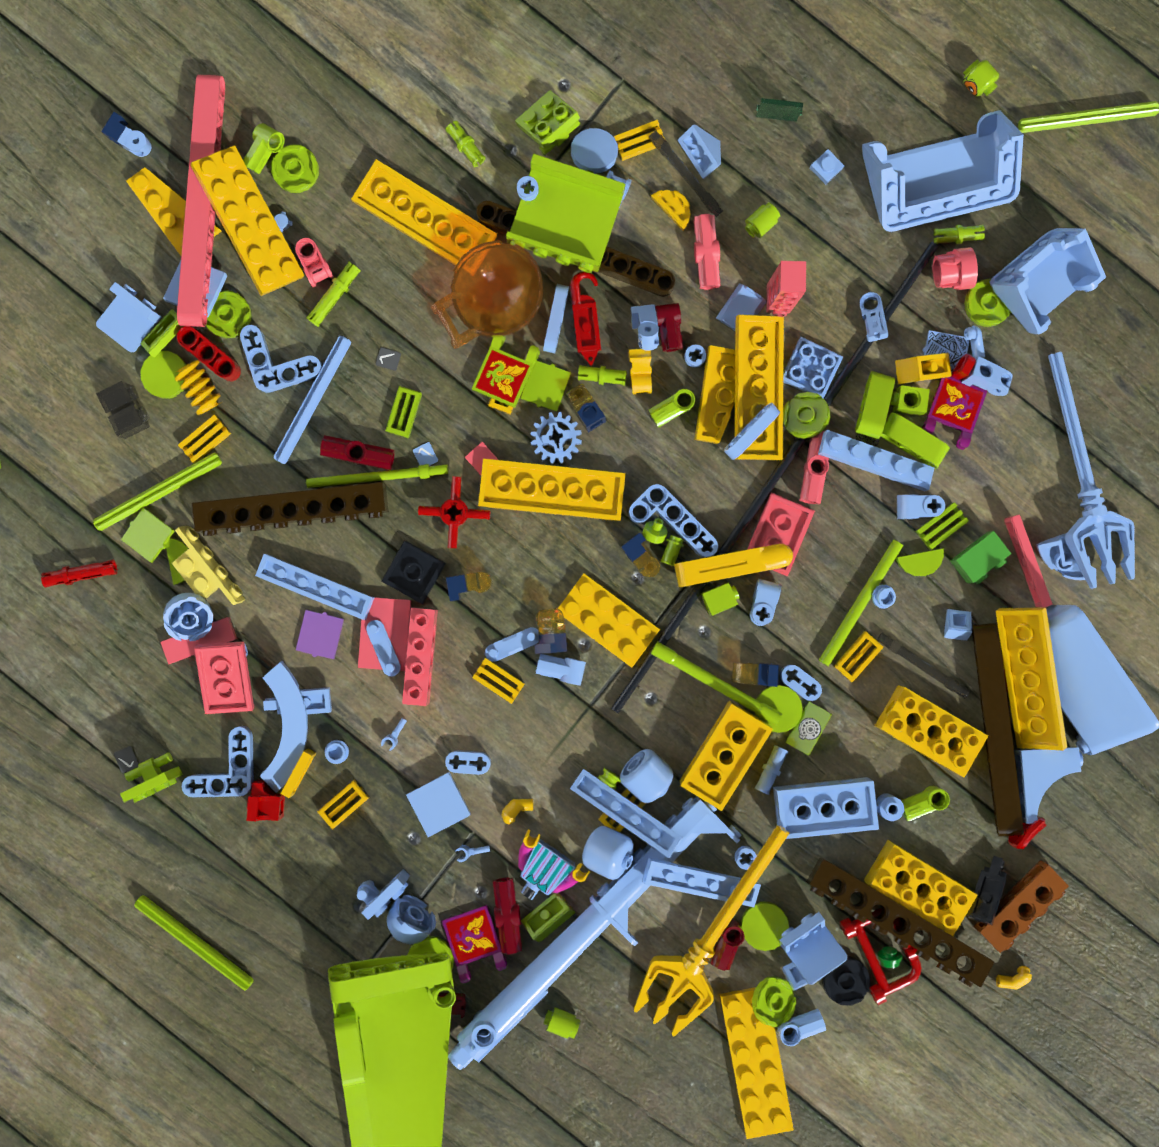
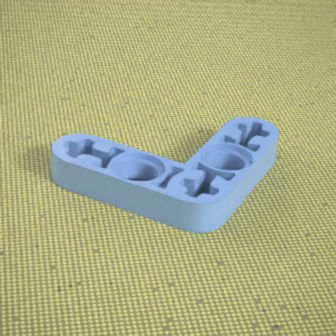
M247 325L241 330L240 339L254 383L262 392L270 393L314 379L323 366L319 359L311 355L273 366L262 331L254 325ZM252 331L258 334V336L254 337L257 346L262 345V347L254 348L252 341L247 339L250 336L249 332ZM257 353L265 355V362L261 365H255L253 362V357ZM310 361L313 364H317V366L314 367L313 373H311L309 370L301 371L303 376L300 377V371L297 368V365H299L300 368L303 369L309 366L308 362ZM287 368H292L295 371L294 378L289 381L284 380L283 371ZM274 372H277V377L281 382L278 384L277 380H272L268 382V387L261 384L264 381V376H267L269 379L275 378Z
M239 726L229 733V774H194L188 776L182 782L184 794L188 797L244 796L249 793L254 782L252 731L246 726ZM242 731V735H246V739L242 740V748L247 747V750L235 751V748L240 747V740L236 739L235 735ZM238 754H242L247 758L245 767L236 765L235 758ZM214 779L222 780L224 784L222 791L217 792L212 788V781ZM240 779H242L243 783H247V787L243 788L242 791L239 786H233L230 788L231 792L228 791L230 783H237ZM195 780V784L206 782V786L199 787L193 792V788L189 787V783Z

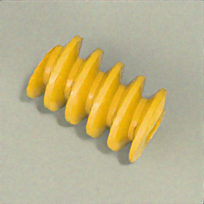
M199 360L176 371L179 374L175 377L176 382L184 381L180 386L181 390L189 389L185 395L186 398H195L191 402V406H200L196 411L197 415L203 414L222 403L216 402L221 396L220 394H211L215 389V385H206L210 377H201L205 369H196V366L200 363Z

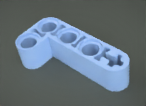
M655 484L650 486L629 508V518L637 524L644 523L656 512L700 557H711L718 550L716 539L662 485ZM652 490L661 491L663 498L660 502L651 500L650 492ZM636 506H642L646 510L644 518L638 519L634 517L633 509ZM673 506L679 510V517L677 519H671L667 516V509ZM690 523L695 526L696 532L693 536H687L684 533L683 528L685 524ZM702 533L704 536L700 539L704 543L708 541L711 543L709 547L711 552H703L701 550L703 545L699 541L694 544L692 540Z

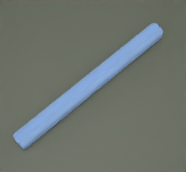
M338 336L275 452V460L283 464L287 463L351 345V341L346 337Z

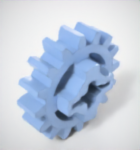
M550 412L549 419L547 420L541 416L542 423H534L537 432H531L530 434L536 438V440L531 442L532 446H538L534 451L535 454L543 453L541 459L544 461L549 457L551 464H554L555 459H559L560 464H563L564 457L571 460L572 456L570 453H578L579 451L575 445L582 443V440L576 439L577 436L581 435L580 430L575 431L578 423L573 422L571 424V416L569 415L563 419L562 412H559L557 417H554L552 412ZM557 423L567 426L569 430H562L558 427ZM549 425L550 429L547 434L540 437L542 430ZM553 428H555L558 436H563V438L559 439V448H557L554 440H549L553 438ZM572 440L569 448L563 451L564 444ZM543 446H550L555 450V454L546 451Z

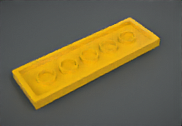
M234 145L191 162L192 170L260 296L302 279L304 274L236 146Z
M377 159L351 198L352 202L472 276L497 237V233Z
M736 316L735 437L769 403H773L780 411V414L735 460H783L784 317Z
M483 459L478 507L621 521L625 473Z
M1046 607L999 608L996 610L1017 748L1064 751L1067 748Z
M756 987L719 994L747 1139L794 1130L775 1027L761 1023L756 1018L752 1008V998Z

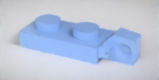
M330 687L300 690L303 700H305L307 714L329 713L332 711ZM276 697L266 698L263 701L264 711L277 710V714H281Z

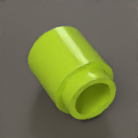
M769 202L766 205H761L745 220V230L753 238H762L778 223L777 219L780 218L779 211Z
M554 1007L552 1011H547L543 1024L547 1025L546 1031L566 1039L568 1037L574 1039L581 1020L577 1019L574 1014Z

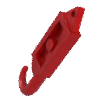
M583 271L573 276L570 283L577 351L581 353L592 367L598 351H601L596 302L591 296L580 295L579 283L582 279L588 278L593 282L594 286H598V281L592 273Z

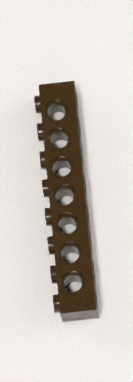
M383 482L192 503L194 531L203 532V536L218 535L217 531L226 530L227 534L240 533L241 528L250 527V531L265 530L266 525H274V529L287 528L288 523L297 522L298 526L312 525L313 520H321V523L336 522L335 518L345 517V521L359 520V515H368V518L383 517V513L389 512L386 484ZM366 496L368 499L367 506L359 509L357 506L358 498ZM341 498L344 501V507L340 511H335L333 508L334 501ZM318 501L320 510L312 514L310 505L312 502ZM294 503L296 513L293 516H288L286 509L288 505ZM270 506L273 511L272 516L265 519L263 510ZM243 509H247L249 512V516L245 521H241L239 517ZM223 511L225 519L221 524H218L216 515Z
M821 857L806 883L811 885L810 891L820 897L826 894L833 898L830 902L842 910L846 906L854 911L852 916L865 923L866 919L875 924L873 929L885 936L888 932L896 937L894 942L906 949L909 945L917 949L916 955L926 961H929L930 958L937 961L936 967L949 975L951 971L960 975L958 980L969 987L975 984L981 988L994 964V961ZM833 879H838L840 882L839 889L831 892L829 888L830 882ZM854 892H859L861 895V900L857 904H852L850 901V897ZM879 904L882 912L878 917H873L872 908ZM901 917L903 925L900 929L895 930L893 928V921ZM922 930L924 938L921 942L916 943L914 935L917 931ZM943 943L945 951L943 954L937 955L936 947L938 944ZM961 956H965V966L958 968V959Z

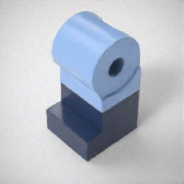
M113 112L101 132L109 140L139 157L147 156L152 149L148 138L138 130L132 131L127 128L128 123L126 120Z

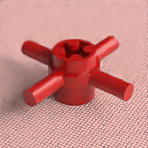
M452 476L451 499L445 501L441 507H418V515L440 516L443 522L449 526L447 548L457 549L458 526L463 525L468 518L490 520L491 514L490 510L468 509L466 503L460 500L461 477ZM452 506L461 510V515H456L455 519H451L448 509Z

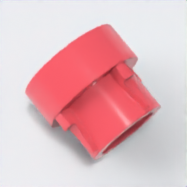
M971 247L960 248L935 256L932 266L935 286L937 288L953 287L955 290L974 288L978 276L977 259L974 250Z

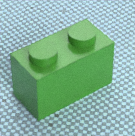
M994 531L983 534L951 559L950 562L966 583L976 582L978 584L989 576L987 572L992 568L998 569L1007 562L1006 558L1012 553Z

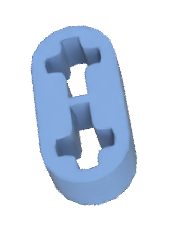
M786 665L781 669V681L802 698L813 701L820 697L822 693L821 685L801 668L795 665ZM795 669L796 672L794 675L797 678H799L800 681L798 683L792 679L787 681V670L793 671ZM803 682L809 686L815 685L813 688L816 691L814 695H806L807 690L801 686Z
M455 750L446 757L445 764L447 769L453 773L480 775L489 770L491 759L484 752ZM455 755H458L459 760H465L467 764H459L458 768H455L454 763H450V759H454ZM479 757H483L482 760L487 762V765H484L480 770L477 765L470 764V761H477Z

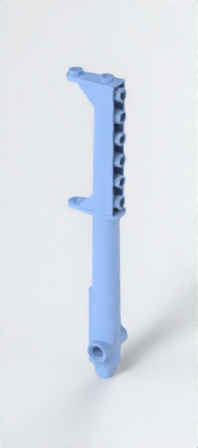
M697 796L694 799L689 798L682 805L683 810L677 816L675 814L672 815L665 822V826L683 838L671 857H666L649 844L643 850L641 848L633 854V861L623 875L618 879L612 880L609 884L607 882L598 889V895L596 897L592 895L589 898L592 904L483 1010L475 1014L473 1020L457 1035L459 1043L448 1054L452 1064L461 1070L473 1059L479 1063L548 993L549 986L610 924L632 945L636 946L638 944L636 938L628 931V908L650 887V885L642 882L648 858L673 863L701 833H727L736 843L740 841L739 838L742 835L732 825L728 828L714 814L717 810L714 806L706 801L702 802Z

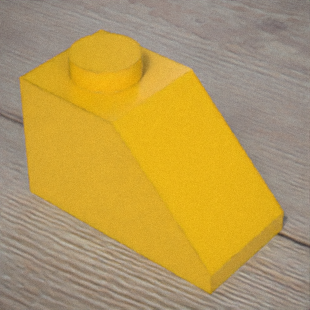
M949 353L916 356L895 361L898 384L952 376Z

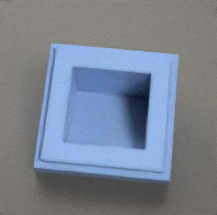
M947 609L944 638L968 640L972 634L971 612Z

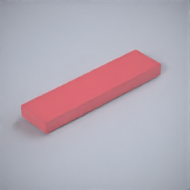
M1020 514L1005 518V525L1035 606L1048 607L1053 605Z

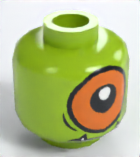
M977 59L963 72L965 75L963 84L975 97L981 96L983 93L987 97L998 87L995 82L999 79V73L988 60L980 62Z

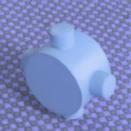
M283 211L274 218L282 233L283 230L292 226V221H289L285 215L286 212Z

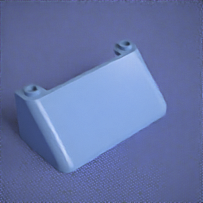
M1001 110L987 113L979 119L976 134L887 155V149L882 142L873 141L862 144L863 159L880 224L886 231L892 232L1012 202L1020 191L1023 150L1022 132Z
M1051 605L1046 610L1061 709L1078 733L1075 744L1079 747V750L1083 754L1094 755L1156 731L1159 728L1158 719L1084 612L1076 605Z

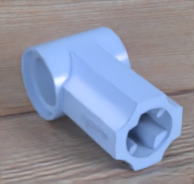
M540 654L536 674L558 678L562 682L574 685H581L586 662L567 657L563 659Z
M815 1009L790 1018L788 1022L778 1025L775 1029L785 1045L795 1046L801 1039L826 1031V1026L819 1009ZM787 1028H793V1032L790 1035H783Z

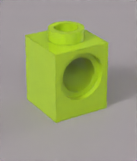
M899 386L893 391L890 405H893V412L916 416L924 415L927 413L930 389ZM905 395H909L912 397V406H908L905 404Z
M729 583L701 593L709 616L738 605L737 599L740 598L734 585L730 586Z

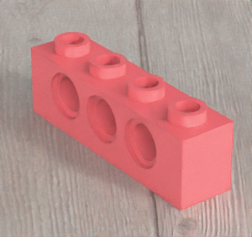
M781 261L767 284L766 313H773V316L784 317L793 310L806 292V261Z
M411 608L402 704L427 706L430 703L438 610Z

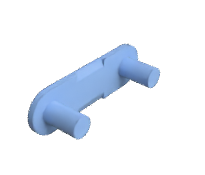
M372 620L366 628L383 672L388 676H395L401 669L399 660L383 623L379 620Z
M527 628L489 645L485 650V656L492 662L501 660L537 644L541 634L536 628Z

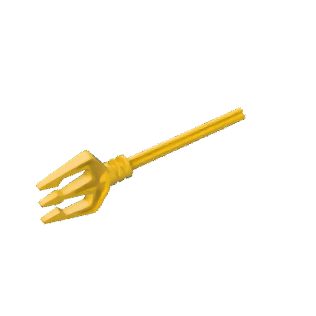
M776 826L703 937L694 940V947L688 949L689 953L685 954L684 957L657 955L651 959L634 1006V1012H638L649 1001L647 990L658 973L672 976L673 980L665 1000L658 1004L653 1024H656L668 1014L669 1006L687 989H693L699 996L688 1014L678 1015L672 1029V1036H676L713 1003L714 993L703 971L705 969L704 965L708 964V958L713 957L715 954L713 950L714 945L789 835V832L784 827Z

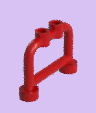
M882 908L873 911V917H878L882 912ZM900 917L896 918L893 921V928L898 930L902 927L903 921ZM846 918L839 922L840 927L848 940L855 936L858 938L878 982L869 987L870 993L877 1005L887 1002L885 996L918 980L922 967L919 956L915 954L917 949L910 945L907 949L903 947L904 953L911 963L912 970L908 975L888 983L863 928L872 922L866 919L865 923L858 919L850 921L849 918Z

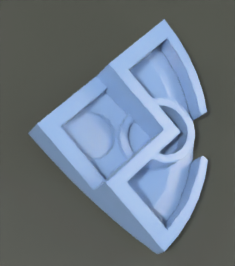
M1066 533L1036 544L1040 557L1051 570L1055 569L1068 579L1085 580L1065 541ZM1087 555L1089 565H1091V564H1090V558H1089V556Z

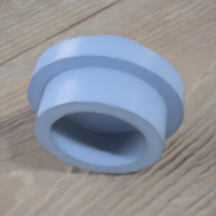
M879 585L872 593V601L879 608L890 607L896 599L894 590L888 585Z
M333 740L325 748V757L333 764L344 762L349 755L347 744L341 740Z

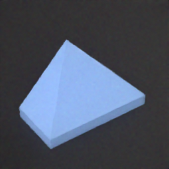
M692 125L678 139V142L702 179L709 176L721 164L720 141L697 125Z

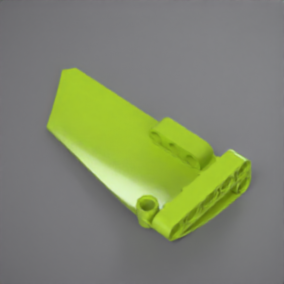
M448 954L391 956L343 963L330 967L328 969V979L335 1017L333 1020L351 1147H442L451 1010L456 1000L450 956ZM443 990L449 991L444 997L438 996L439 992Z

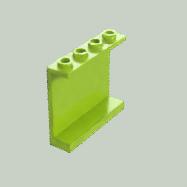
M533 154L530 162L531 171L529 176L533 177L538 183V195L531 201L521 199L511 231H507L506 234L507 243H510V246L517 250L523 251L524 248L531 250L534 255L541 258H546L547 256L556 258L555 261L562 265L568 266L570 263L577 265L580 270L587 273H592V271L598 272L626 184ZM526 184L524 193L530 194V190L533 192L534 189L531 188V184Z

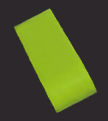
M871 371L865 386L855 427L856 433L876 439L881 437L894 389V377Z
M893 412L887 418L881 435L888 442L922 463L934 467V469H938L950 449L940 439Z

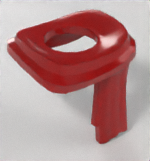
M1037 816V820L1032 824L1023 823L1024 834L1009 836L1008 843L1014 848L1024 849L1034 836L1047 826L1045 823L1046 819Z

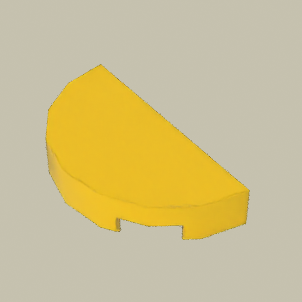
M659 190L652 194L651 199L684 231L689 223L691 214L690 205L685 196L676 190Z

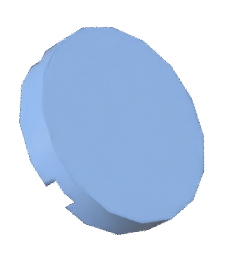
M589 128L581 131L574 137L571 144V157L574 164L585 171L589 170L593 171V173L607 171L615 164L618 156V144L615 138L607 131L599 128Z

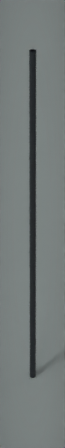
M930 242L884 309L886 323L938 249V245L934 242ZM866 337L825 395L824 400L828 406L831 405L873 342H868ZM796 437L783 456V460L779 462L716 556L730 552L807 438ZM708 582L694 586L657 640L663 645L667 644ZM652 649L611 707L616 713L619 714L657 657L651 654Z

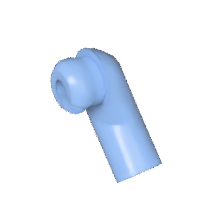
M977 326L967 327L964 331V337L970 340L973 357L980 356L985 358L981 329Z

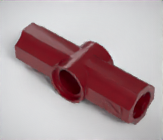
M324 435L321 441L320 455L355 464L391 470L394 463L395 450ZM356 447H362V456L354 459L352 456L353 450Z
M503 877L493 880L496 904L494 906L496 927L499 928L501 952L514 954L522 951L519 927L521 925L519 904L516 903L514 879Z

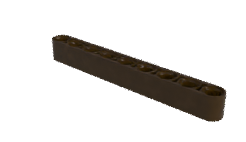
M492 201L481 202L476 210L480 224L504 236L512 228L504 226V222L508 219L514 220L517 213L515 210ZM489 210L494 213L493 217L489 219L482 217L485 211ZM606 247L599 273L661 297L672 293L675 285L673 273ZM616 262H623L626 265V269L618 271L613 265ZM643 270L647 272L648 278L639 279L636 276V272ZM666 279L669 281L670 286L668 288H661L658 285V281Z
M998 624L972 625L984 734L988 735L985 743L996 831L998 837L1023 835V821Z

